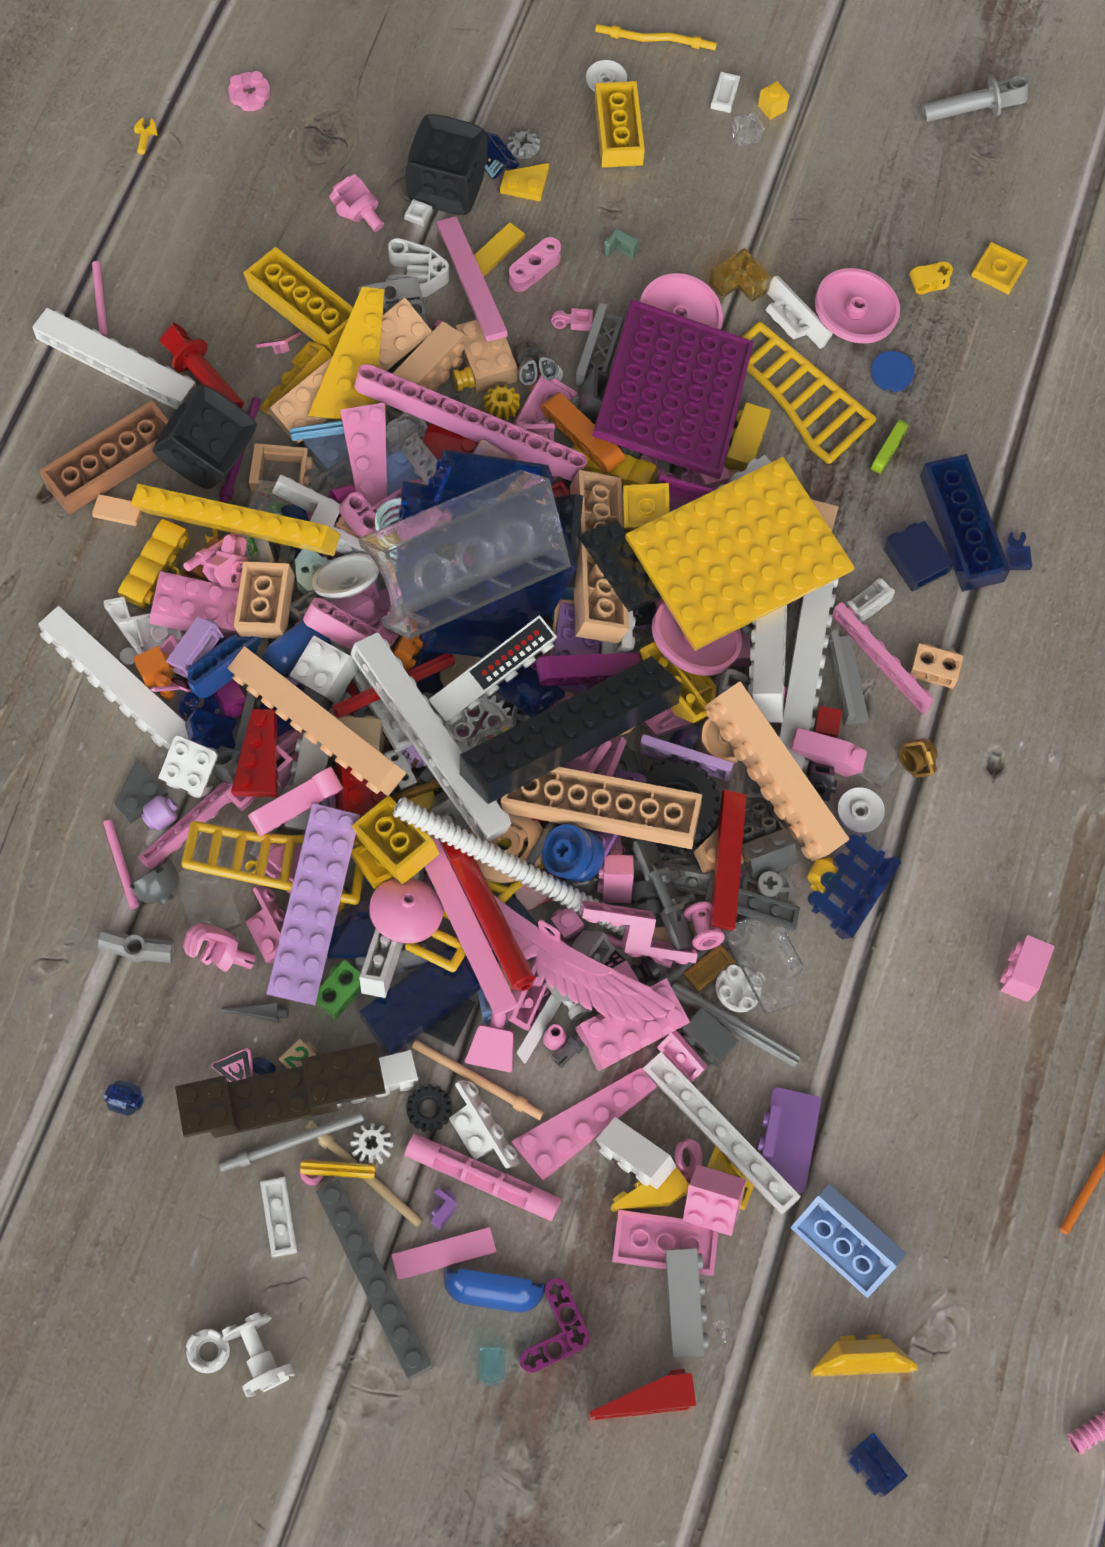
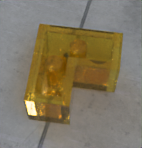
M745 248L712 268L709 285L721 298L739 288L751 302L769 291L771 276Z

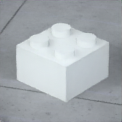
M313 636L289 676L337 704L359 667L350 655Z

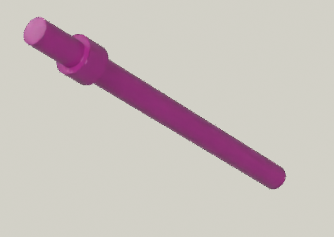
M256 397L252 399L248 414L254 420L261 400ZM245 450L229 471L225 485L221 487L219 493V502L228 503L232 500L234 494L233 487Z

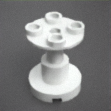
M260 1312L245 1318V1324L238 1327L234 1324L222 1330L224 1335L222 1337L223 1341H229L242 1336L250 1359L246 1362L253 1379L242 1386L246 1398L255 1396V1390L259 1388L263 1392L268 1391L289 1380V1376L295 1375L291 1364L277 1367L271 1350H264L256 1329L272 1319L267 1313L260 1315Z

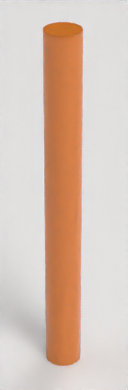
M1105 1150L1059 1228L1062 1233L1069 1234L1105 1171Z

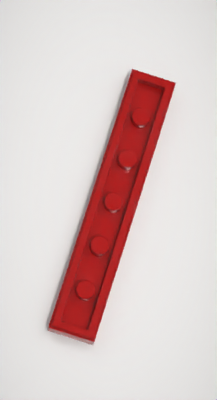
M723 790L721 792L710 926L733 931L736 928L746 794Z

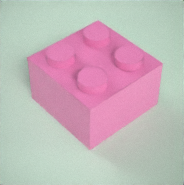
M1026 935L1022 941L1018 940L1015 948L1012 947L1007 960L1010 963L1001 975L1000 982L1003 985L1000 991L1028 1002L1040 989L1055 946L1029 935Z
M697 1165L689 1184L683 1221L732 1236L740 1213L746 1179Z

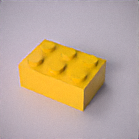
M387 796L351 825L356 833L358 840L403 885L439 855V851L433 839L425 831L422 832L420 827L415 828L413 823L409 825L407 820L401 821L399 816H393L397 803L390 796Z

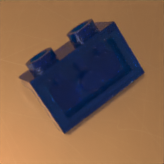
M194 708L185 723L189 740L216 750L220 746L234 750L235 742L232 731L237 724V720L201 708Z

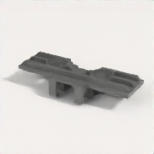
M646 840L634 841L633 850L646 881L654 883L664 907L660 915L673 947L680 950L692 946L694 935L687 918L683 915L684 911L682 908L696 899L693 893L679 897L673 881L686 876L684 870L671 871L668 867L665 868L655 842Z

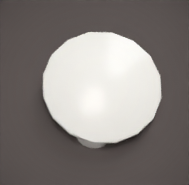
M730 965L725 971L722 970L716 979L717 997L729 1010L738 1013L748 1012L756 1006L760 999L762 982L758 976L752 974L746 968Z

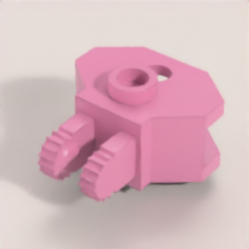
M228 534L224 537L221 551L216 550V555L204 562L203 573L209 582L232 588H240L243 562H248V557H244L247 540L244 537H238L235 540L233 535Z

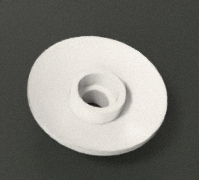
M601 60L588 68L586 82L595 92V83L627 82V73L619 63L611 60Z
M861 787L845 792L840 798L837 807L841 822L848 829L860 833L876 829L881 824L885 814L881 798L874 791ZM856 810H861L864 815H857Z

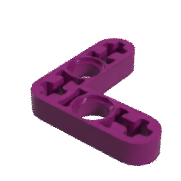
M551 1279L546 1284L545 1296L562 1333L522 1352L519 1362L520 1367L526 1373H536L584 1350L589 1344V1332L567 1284L561 1279ZM552 1285L562 1286L561 1297L563 1300L568 1298L570 1302L562 1303L556 1308L554 1303H559L558 1298L555 1294L550 1295L549 1293L552 1290ZM565 1307H569L574 1311V1319L570 1322H565L560 1318V1311ZM577 1321L580 1323V1326H576L578 1334H584L585 1336L580 1346L577 1342H571V1339L574 1338L572 1329L568 1332L565 1330V1327L573 1326ZM556 1342L561 1345V1355L551 1357L548 1354L547 1347L550 1343ZM542 1347L543 1354L548 1362L543 1363V1358L535 1362V1368H532L530 1365L525 1366L526 1355L538 1356L540 1352L537 1349Z

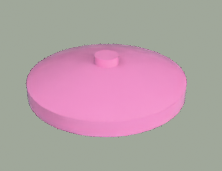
M845 268L830 273L822 280L815 296L816 312L826 328L838 337L855 343H873L884 339L893 331L900 316V303L892 287L878 275L863 269Z
M680 273L660 276L645 288L639 302L721 330L723 323L721 303L715 292L696 277Z
M665 602L660 605L653 617L652 634L657 647L672 664L684 671L705 676L719 674L727 670L740 653L742 639L739 629L694 651Z

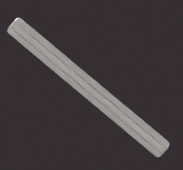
M675 983L672 986L677 999L697 1011L703 1008L722 1026L792 1067H795L799 1062L801 1055L681 984Z

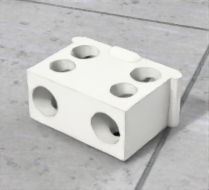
M393 749L384 753V756L406 772L405 776L396 786L398 792L416 787L417 781L411 771L412 767L401 754V751L395 752Z

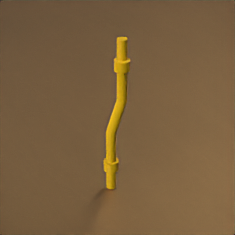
M596 24L595 32L610 35L611 38L615 39L621 37L640 42L672 41L691 45V48L695 49L705 48L714 51L717 48V42L704 40L702 37L695 35L689 37L671 32L643 34L624 30L616 25L610 27Z

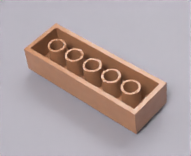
M151 400L40 469L39 472L44 484L67 514H72L96 499L98 494L102 495L159 459L154 454L153 448L169 420L154 401Z

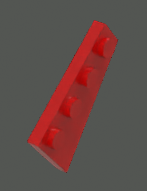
M252 709L231 789V793L234 796L279 797L276 764L278 759V751L276 749V741L278 740L277 714L274 709Z

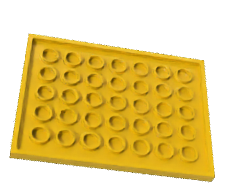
M784 457L628 532L625 536L694 651L852 572L855 568Z

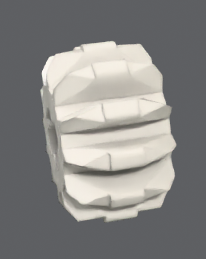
M375 1123L370 1124V1130H367L364 1125L360 1126L362 1134L354 1132L353 1136L357 1140L350 1142L351 1147L357 1148L352 1152L353 1156H360L359 1163H365L368 1159V1163L374 1165V1159H377L380 1165L383 1164L381 1156L383 1155L388 1158L391 1156L390 1152L386 1150L393 1148V1142L388 1141L392 1137L391 1133H384L385 1127L383 1125L376 1131ZM369 1140L371 1143L372 1140H376L377 1147L375 1149L373 1147L372 1150L368 1149L367 1142Z

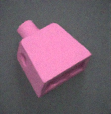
M492 1011L490 1025L485 1023L479 1024L465 1063L512 1072L514 1064V1030L504 1028L507 1014H502L495 1018Z

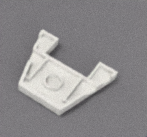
M124 597L104 600V608L138 655L156 646L161 647L171 635L181 640L186 633L181 630L149 624L151 613L130 617Z

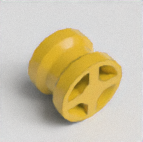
M470 366L465 367L461 371L457 369L452 370L453 382L457 392L462 391L466 387L470 389L475 388L474 375Z

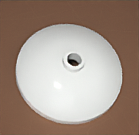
M355 553L344 555L320 567L312 578V586L317 594L326 598H349L361 593L373 584L380 572V566L377 559L368 554Z

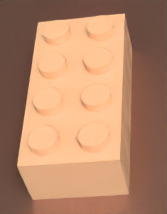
M442 321L392 374L436 392L441 383L447 382L452 370H458L463 363L464 334ZM402 411L403 413H405V414L408 415L409 417L411 416V414Z

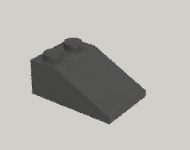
M596 368L593 369L581 385L580 411L588 419L595 422L609 378V374Z

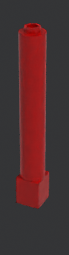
M440 840L453 871H455L512 989L519 991L528 990L532 987L535 976L473 855L468 856L467 852L462 853L460 848L455 849L454 845L449 846L447 841L441 842Z

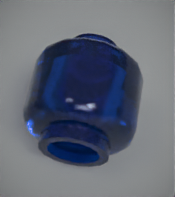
M123 1080L110 1084L104 1095V1101L108 1109L125 1116H130L137 1110H140L144 1102L140 1087Z

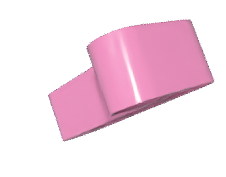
M414 479L373 507L370 506L362 494L353 492L340 504L339 512L358 537L367 538L376 532L375 516L382 504L394 498L413 500V496L410 493H416L426 486L422 483L421 479ZM397 505L388 509L384 514L397 508L411 509L413 507H410L408 505ZM398 512L392 514L384 521V523L390 518L402 515L405 512Z
M314 598L311 601L303 618L304 623L308 627L351 651L354 643L377 632L388 641L390 650H392L400 634V629L391 622H383L376 629L321 598Z
M329 767L313 776L309 781L252 812L248 817L261 837L311 809L313 803L319 804L343 789V786L332 767Z

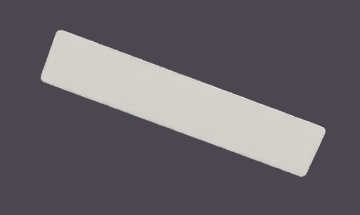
M553 994L550 995L517 1051L524 1064L529 1059L562 1003L561 1000H556Z

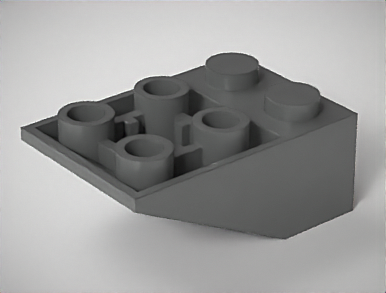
M766 799L745 807L742 856L745 860L743 864L753 880L759 878L764 872H775L797 863L795 843Z

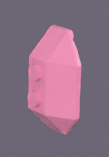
M536 957L527 959L535 976L532 987L525 991L511 989L518 1007L507 1012V1020L526 1031H530L552 994L545 984V978L542 981L538 977Z

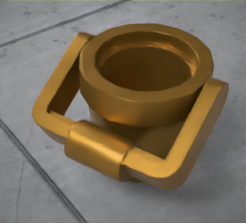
M922 738L902 743L903 747L899 750V759L905 770L912 774L913 778L932 776L937 771L936 759L938 753L933 742ZM928 765L929 770L922 771Z

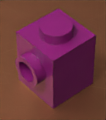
M232 679L214 693V701L225 720L240 716L243 713L246 697L237 682Z

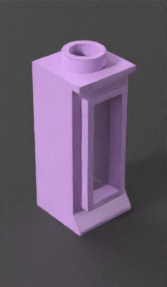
M198 616L166 660L167 663L175 666L173 670L175 673L187 678L189 667L210 652L220 637H224L218 629L219 625L214 620L209 618L205 620Z

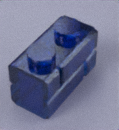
M874 1433L867 1435L847 1453V1456L850 1458L847 1463L856 1474L862 1473L867 1480L864 1483L874 1496L877 1494L880 1497L886 1496L908 1476Z

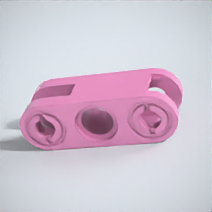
M553 237L543 239L510 266L509 286L512 290L516 292L527 290L559 264L561 259V243L559 240Z

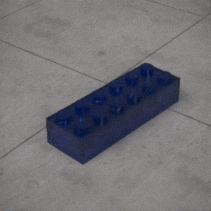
M964 454L925 463L920 478L961 591L964 592L1005 582L1010 572V567L968 455Z

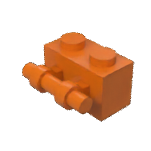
M159 646L133 657L144 685L151 691L153 687L172 686L170 679L175 674L173 666L166 661L169 657L168 653H162ZM174 690L159 691L162 698L170 702L174 699Z

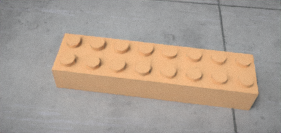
M403 298L382 316L379 368L384 371H388L432 333V330L406 298ZM331 358L267 411L290 439V428L324 423L328 420L307 417ZM291 439V441H292L295 445H298L301 441H303V440L293 441V440Z
M579 470L570 484V495H583L580 536L584 532L616 520L624 529L621 478ZM579 539L574 587L575 637L619 644L629 630L628 610Z
M738 682L704 706L707 709L706 713L712 722H716L720 728L722 738L734 748L733 752L739 761H743L747 767L749 777L758 783L763 797L766 800H770L774 806L776 816L788 826L787 830L793 839H797L801 845V851L806 858L812 862L829 855L850 840L741 682Z
M558 767L503 796L501 806L502 810H505L508 814L574 825L580 828L692 849L701 809L702 794Z

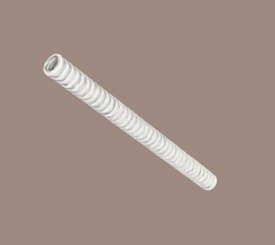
M402 797L394 808V817L399 816L401 821L407 820L409 825L413 823L414 827H420L422 832L426 830L428 835L433 834L434 838H441V842L447 841V845H454L455 849L460 848L462 853L467 852L468 856L473 855L475 860L481 859V863L484 864L486 862L487 866H494L496 871L500 869L502 874L507 873L508 877L513 876L515 881L520 880L521 884L526 883L527 887H533L534 891L540 890V894H546L548 898L553 897L555 902L559 900L561 905L566 904L568 909L572 907V910L574 912L579 911L580 915L581 901L599 903V900L596 898L592 899L591 895L586 896L585 892L580 893L578 888L573 889L572 885L567 886L566 882H560L559 878L553 879V875H547L545 871L540 872V868H534L532 864L527 865V861L523 860L521 862L519 857L514 858L512 853L508 855L506 850L501 851V848L498 846L495 848L493 843L487 844V840H481L479 836L474 837V833H467L466 829L461 830L459 825L455 827L453 822L448 823L447 819H440V815L435 816L432 811L427 812V808L421 809L420 805H414L412 800L408 802L406 797ZM606 921L598 922L601 926L605 925L606 929L611 928L612 932L617 931L620 936L624 933L625 924L623 926H613Z

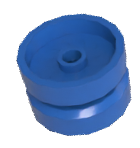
M568 824L555 827L547 835L542 850V860L547 871L554 876L578 883L589 881L597 875L603 865L605 856L603 843L597 835Z

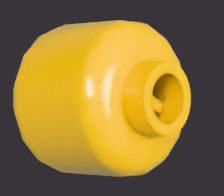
M830 857L816 860L807 874V879L811 884L810 887L815 892L821 894L834 891L842 877L841 865Z

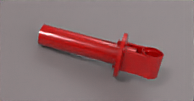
M173 322L159 338V341L174 356L172 360L174 370L177 372L190 370L202 385L216 390L242 409L244 406L243 400L205 359L204 356L208 349L207 343L203 339L192 340L184 328Z

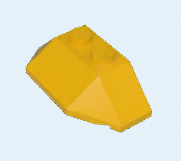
M655 641L640 649L642 660L652 656L681 683L679 704L670 708L673 713L691 723H696L706 717L707 709L704 706L715 699L716 685L710 677L692 674L678 668L661 653Z
M880 1334L866 1335V1340H856V1336L849 1335L841 1336L840 1341H836L810 1371L812 1377L914 1372L918 1370V1366L890 1339H881Z

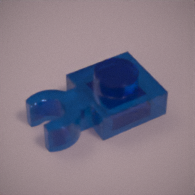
M1010 532L1007 538V542L1010 545L1006 549L1008 570H1031L1032 568L1030 546H1023L1026 540L1025 532L1021 533L1020 540L1014 539L1013 532Z

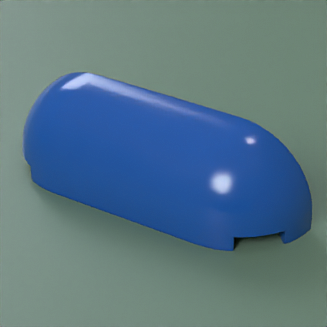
M302 620L268 646L263 655V661L278 673L285 672L286 675H289L313 636L332 645L331 639L308 627Z
M237 634L233 635L193 663L188 669L189 673L187 676L188 685L192 692L199 698H206L230 682L234 674L227 669L244 646L256 655L261 638L256 636L237 637Z
M447 1268L444 1273L446 1291L455 1301L461 1304L522 1313L535 1308L541 1302L546 1287L543 1283H532L530 1279L467 1269L455 1271Z

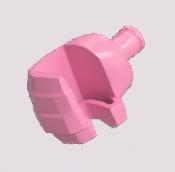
M356 174L347 176L332 187L333 191L329 198L336 206V211L340 216L354 222H360L365 219L373 232L379 231L384 226L383 221L374 212L379 204L377 198Z
M199 922L186 932L183 948L188 956L196 957L203 940H207L206 948L199 958L202 963L209 965L213 962L223 972L228 971L232 963L247 969L253 967L250 961L255 962V954L237 950V939L225 929Z

